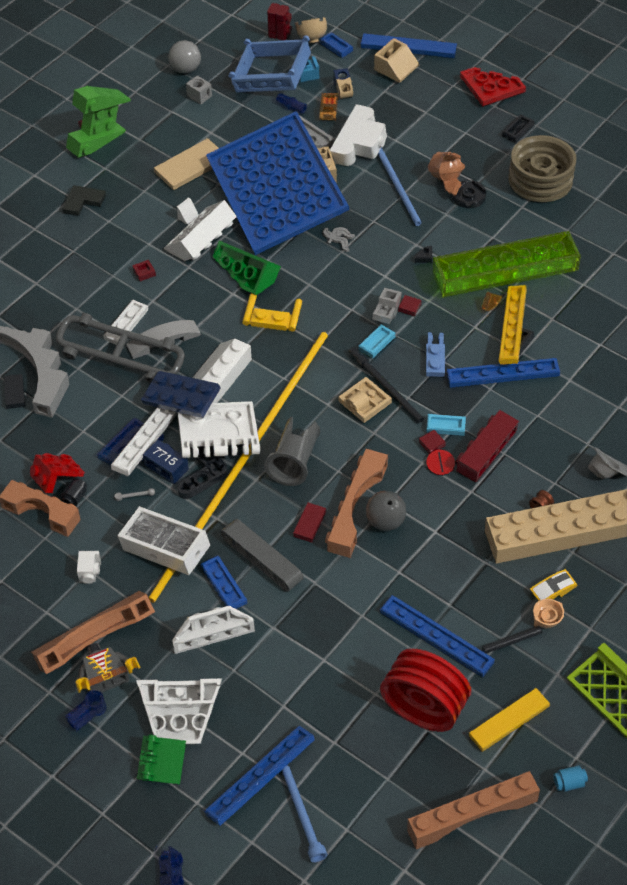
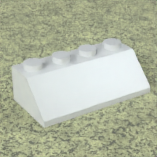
M225 200L208 206L171 240L164 249L184 261L189 259L195 260L201 255L200 251L202 249H207L212 244L211 241L213 239L215 240L223 234L221 232L223 229H227L233 224L232 221L237 216Z
M237 339L220 343L193 378L214 382L220 385L221 389L212 403L219 402L252 360L251 346Z

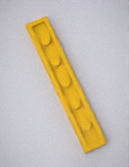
M526 285L508 286L499 354L500 364H518L527 291Z

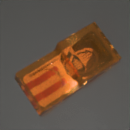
M322 93L320 120H336L338 93Z

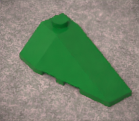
M222 241L218 242L213 254V258L223 269L230 273V276L240 284L239 286L242 289L258 295L275 282L281 266Z

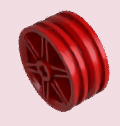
M405 649L399 653L391 670L381 683L380 692L385 702L407 721L427 730L445 732L453 728L461 710L471 695V686L466 677L445 659L425 650Z

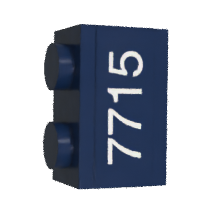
M157 440L143 454L144 465L172 484H175L189 470L188 459L182 458L181 452L178 453L169 444L163 443L160 440Z

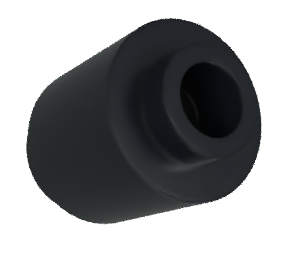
M79 478L71 480L60 495L62 502L77 506L87 492V484Z

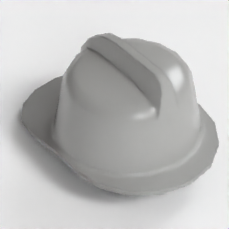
M595 448L597 453L588 465L591 472L603 479L611 478L617 473L627 476V468L623 464L604 454L600 449Z

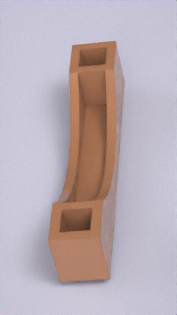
M366 449L363 456H359L358 469L353 471L351 476L352 483L347 485L345 490V500H341L338 508L339 514L333 518V529L331 532L328 531L325 543H328V552L351 558L357 543V530L352 519L354 507L365 491L382 481L388 466L387 454Z
M138 591L31 653L40 670L48 674L64 665L75 654L96 640L144 619L154 613L155 610L147 594Z
M529 771L409 818L407 831L417 850L437 842L451 831L477 818L499 811L516 810L538 801L540 789Z

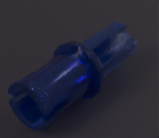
M279 93L276 97V101L287 106L288 109L296 110L301 114H304L307 109V104L296 100L295 97H289L282 93Z

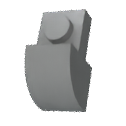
M384 288L379 297V303L373 313L372 320L390 324L391 320L395 319L402 292Z

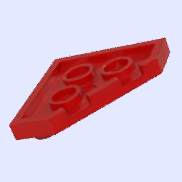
M476 67L460 72L461 79L482 106L526 92V86L515 76L508 78L502 76V73L493 71L489 73L482 72L480 68Z

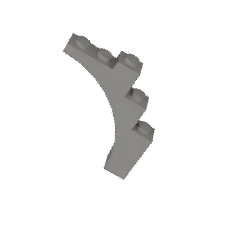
M0 326V343L22 353L37 371L38 385L32 401L35 414L53 418L69 386L67 372L58 370L61 365L59 352L50 349L53 344L50 331L33 328L31 333L23 330Z

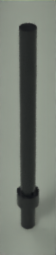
M354 347L349 350V353L357 360L356 363L361 368H365L418 423L424 420L419 412L369 363V359L365 355H361Z

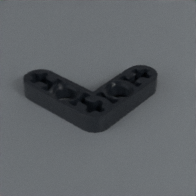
M201 446V452L198 447L199 454L195 458L203 468L178 483L177 489L181 498L190 499L227 477L226 463L220 456H214L211 446L210 455L213 456V459L210 461L203 459L205 447ZM190 447V452L193 455V449ZM216 464V468L222 470V472L215 471L214 465ZM200 477H206L208 479L204 483H200L197 481Z

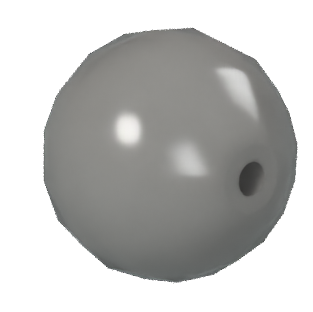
M183 40L173 44L169 50L168 59L175 71L186 74L198 68L201 54L197 45Z

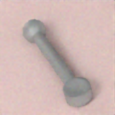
M150 488L148 491L129 494L116 493L114 497L116 501H121L123 498L134 496H153L155 490Z

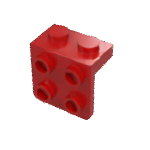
M49 453L35 455L33 465L30 467V476L45 493H53L57 476L83 477L85 473L72 457L67 454H61V456Z

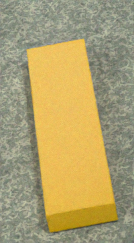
M535 688L471 731L469 737L483 752L547 709L550 703Z

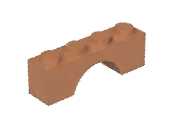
M11 480L0 494V503L3 509L16 515L31 509L42 510L49 515L51 530L66 537H69L81 520L78 508L75 505L66 504L57 497H50L38 489L34 490L22 482L18 483Z

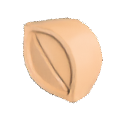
M553 599L539 600L533 608V626L547 629L560 623L564 617L562 603Z

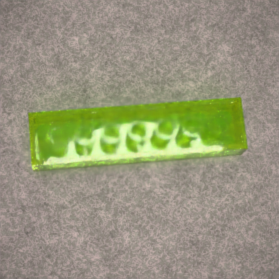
M564 231L433 257L432 272L442 297L577 271L579 270L581 255L570 232Z

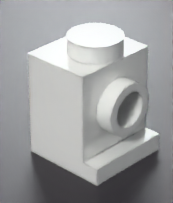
M79 551L77 574L80 583L91 584L96 582V574H100L101 565L99 551Z

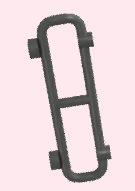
M82 313L81 317L76 315L66 317L56 333L57 343L64 347L62 351L63 356L74 360L78 352L137 369L147 373L145 380L149 383L152 382L158 371L177 374L185 358L184 351L181 347L174 345L175 341L172 338L165 337L164 341L130 332L92 320L93 317L88 313ZM74 322L85 328L92 327L118 335L120 338L113 354H109L64 340L63 335L68 325ZM127 339L152 345L166 352L172 351L177 353L176 362L169 371L119 356Z

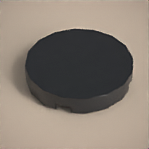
M461 181V187L456 196L452 195V198L460 207L476 208L485 202L486 189L477 181Z

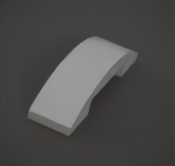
M179 320L158 325L141 333V335L164 341L165 337L172 338L173 340L182 337L186 341L200 336L201 333L194 320ZM131 340L126 344L133 359L149 354L150 348L155 347L135 340Z

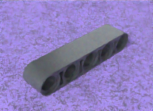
M234 519L220 531L222 538L283 590L289 592L304 579L302 572L240 520Z

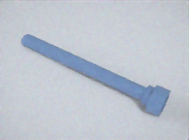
M287 765L281 771L309 842L308 855L310 861H322L328 854L325 846L317 841L292 772Z

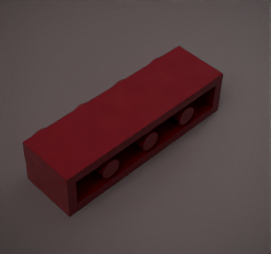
M501 410L496 415H492L487 422V426L479 430L475 441L471 440L469 442L466 452H462L458 456L456 471L476 483L517 432L519 421Z

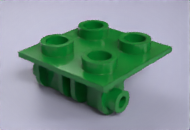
M156 735L143 736L137 780L180 784L186 740L160 738Z

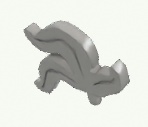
M337 227L332 232L328 231V228L323 230V235L328 239V244L331 242L340 243L343 251L349 252L347 239L355 238V234H351L344 227Z

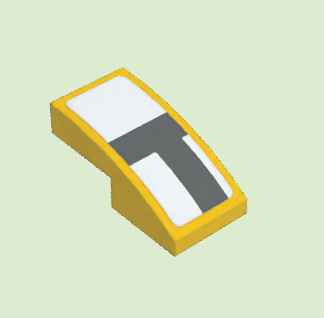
M564 569L537 583L530 590L539 601L542 599H554L559 595L563 597L578 585L567 570Z

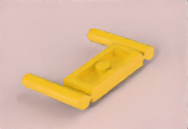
M250 294L242 321L243 325L251 324L254 327L295 331L302 306L301 299L295 300L291 315L289 312L254 308L257 295Z

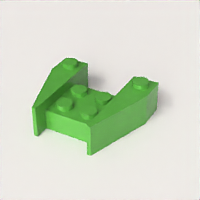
M91 86L74 89L72 105L83 112L81 130L68 133L66 148L79 158L92 154L125 133L126 130L116 123L119 104L130 102L131 99L118 89Z

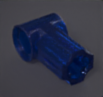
M98 690L88 692L85 700L65 715V719L74 730L78 731L95 716H101L106 712L107 704L103 694ZM100 701L98 705H92L93 702Z

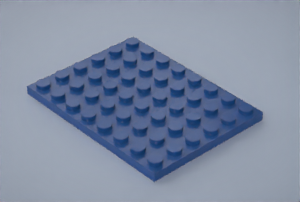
M297 111L206 154L255 255L350 210Z

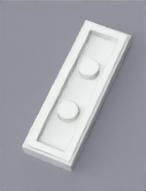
M132 300L111 326L131 332L148 311V306ZM108 332L103 335L104 340L117 345L120 336Z

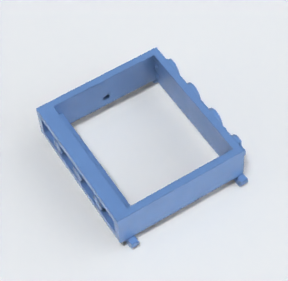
M305 35L302 40L251 42L249 39H245L244 45L247 46L235 72L229 73V78H232L235 91L295 90L311 53L307 42L310 40L309 37ZM297 55L288 73L247 75L255 57Z

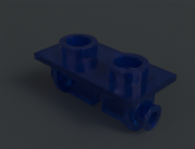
M168 846V850L162 851L159 856L160 873H167V875L160 876V885H184L182 877L183 857L176 849Z

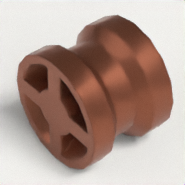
M540 490L536 497L529 501L531 509L554 504L553 497L545 490Z

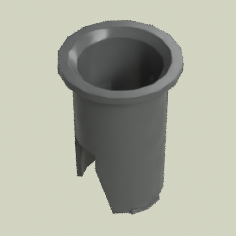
M290 417L286 421V426L275 452L266 458L264 466L269 477L277 483L286 486H296L306 480L308 475L306 465L321 430L315 421L303 433L302 437L293 434V417Z

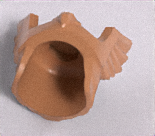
M437 152L430 160L428 171L433 177L444 182L445 191L456 196L461 187V182L457 178L465 169V164L461 162L459 154Z

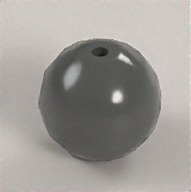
M383 490L377 492L369 499L366 505V517L374 528L380 531H392L404 522L406 504L397 493Z

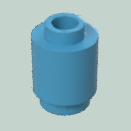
M579 765L558 770V773L553 774L554 783L558 791L563 790V792L583 788L585 787V782H588L585 769H581Z

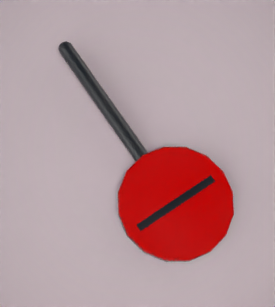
M445 450L431 452L426 460L428 470L435 475L442 476L452 472L455 463H457L453 455Z

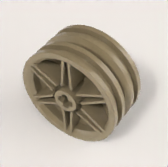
M537 135L522 139L513 147L508 177L511 188L521 197L536 202H550L564 197L569 193L573 185L577 159L573 148L563 140L552 136Z

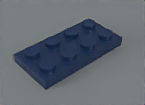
M158 371L141 401L144 405L204 418L221 387L218 383Z

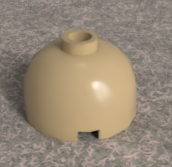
M323 17V21H319V18L302 21V25H298V22H296L297 34L302 39L303 36H308L310 39L309 43L318 42V38L323 37L327 30L326 17Z

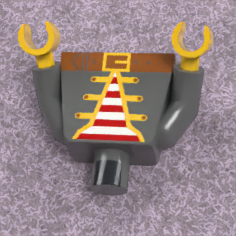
M98 643L90 645L88 647L90 655L83 658L84 664L80 667L76 680L78 693L86 688L90 690L92 696H95L129 682L128 672L131 674L132 669L140 668L135 657L128 658L120 652H114L111 647L101 649Z

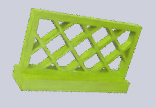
M603 642L598 647V651L567 677V680L627 738V730L621 725V718H627V714H621V704H627V699H621V690H627V664ZM596 659H599L604 664V670H591V664ZM579 674H589L588 684H579L575 678ZM591 675H604V684H591ZM606 675H615L619 679V685H606ZM591 689H604L603 699L593 698L591 696ZM606 689H618L619 699H606ZM606 703L619 704V713H609L606 710Z

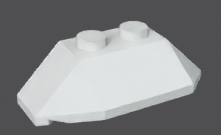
M231 606L218 607L205 613L193 614L186 618L172 640L174 653H181L255 632L254 620L252 617Z

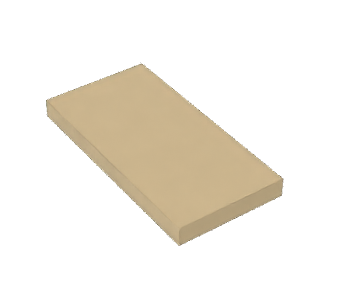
M207 138L154 167V172L168 186L175 190L210 171L212 167L206 154L219 148Z

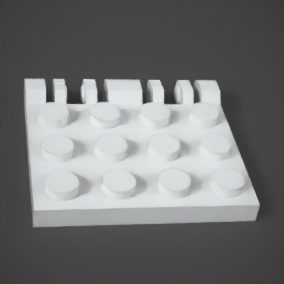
M252 401L212 403L204 418L177 412L182 458H190V447L193 449V457H198L199 446L205 447V457H210V446H213L214 456H228V445H231L232 456L237 455L236 445L243 444L244 455H249L248 444H251L252 455L260 454Z

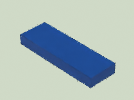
M219 556L201 563L203 572L225 606L237 609L247 604L246 597Z

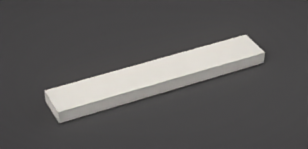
M157 408L111 464V469L129 476L142 460L143 454L157 441L176 417L177 412Z

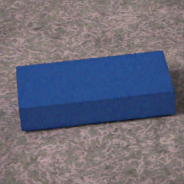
M332 32L320 39L321 45L340 58L353 51V46Z

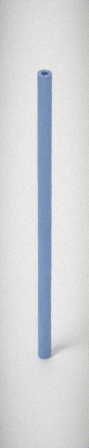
M381 147L378 156L414 224L419 226L422 222Z

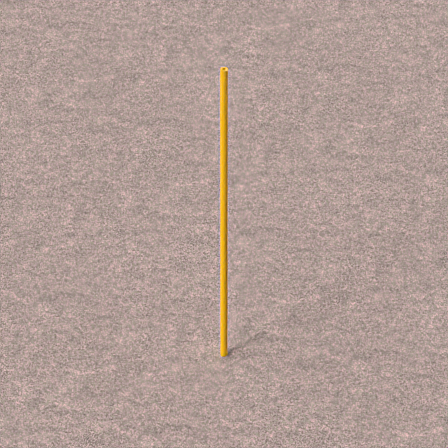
M322 332L259 427L257 431L259 441L328 337L327 333ZM248 444L249 455H244V452L242 453L195 527L199 529L204 528L252 454L251 444ZM167 568L148 597L150 602L155 603L176 570Z

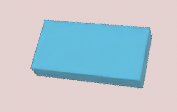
M381 324L358 346V350L373 359L395 338V332Z
M428 414L426 433L435 430L438 434L464 436L466 417Z

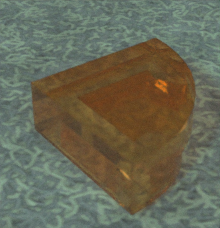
M487 292L482 309L486 311L494 309L499 304L502 296Z

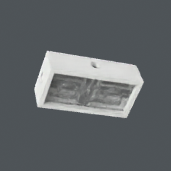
M140 506L118 534L124 551L187 575L191 574L210 547L205 530Z

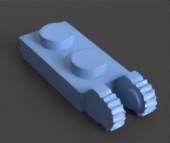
M428 332L426 376L445 377L444 333H439L438 335L439 344H432L433 335Z

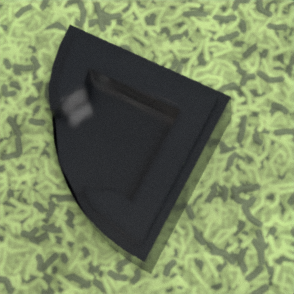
M426 246L423 250L417 252L415 263H432V246Z

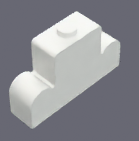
M355 105L330 149L334 163L344 166L352 165L356 161L355 155L371 159L376 158L379 150L385 144L387 134L385 124L375 122L372 108Z

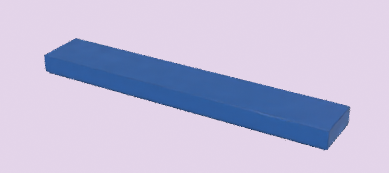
M363 33L361 48L381 50L395 38L407 44L412 54L455 58L457 43Z
M557 358L521 361L518 364H493L447 369L450 388L560 376Z
M393 595L380 609L381 614L482 678L494 664V658Z
M298 726L204 811L206 816L221 826L315 740L313 734Z

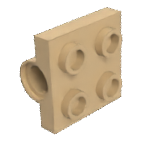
M365 377L341 394L339 402L365 423L391 404L392 398Z

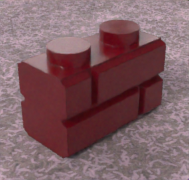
M277 3L270 5L267 10L269 38H278V40L285 41L288 35H291L292 26H290L292 14L289 13V6Z

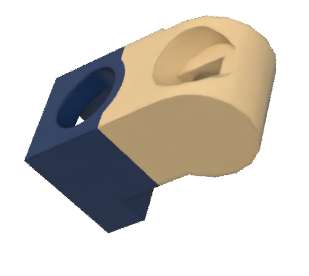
M348 68L333 70V82L337 88L339 98L353 97L352 81ZM345 74V77L339 78L338 75Z

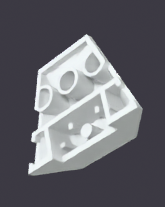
M200 679V681L136 680L154 735L160 738L186 740V744H201L222 679Z

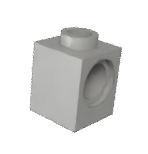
M196 76L186 83L187 96L199 104H203L212 97L211 84L201 77Z

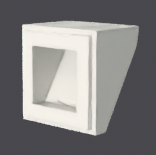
M187 198L177 206L178 219L185 224H189L198 216V212L190 198Z

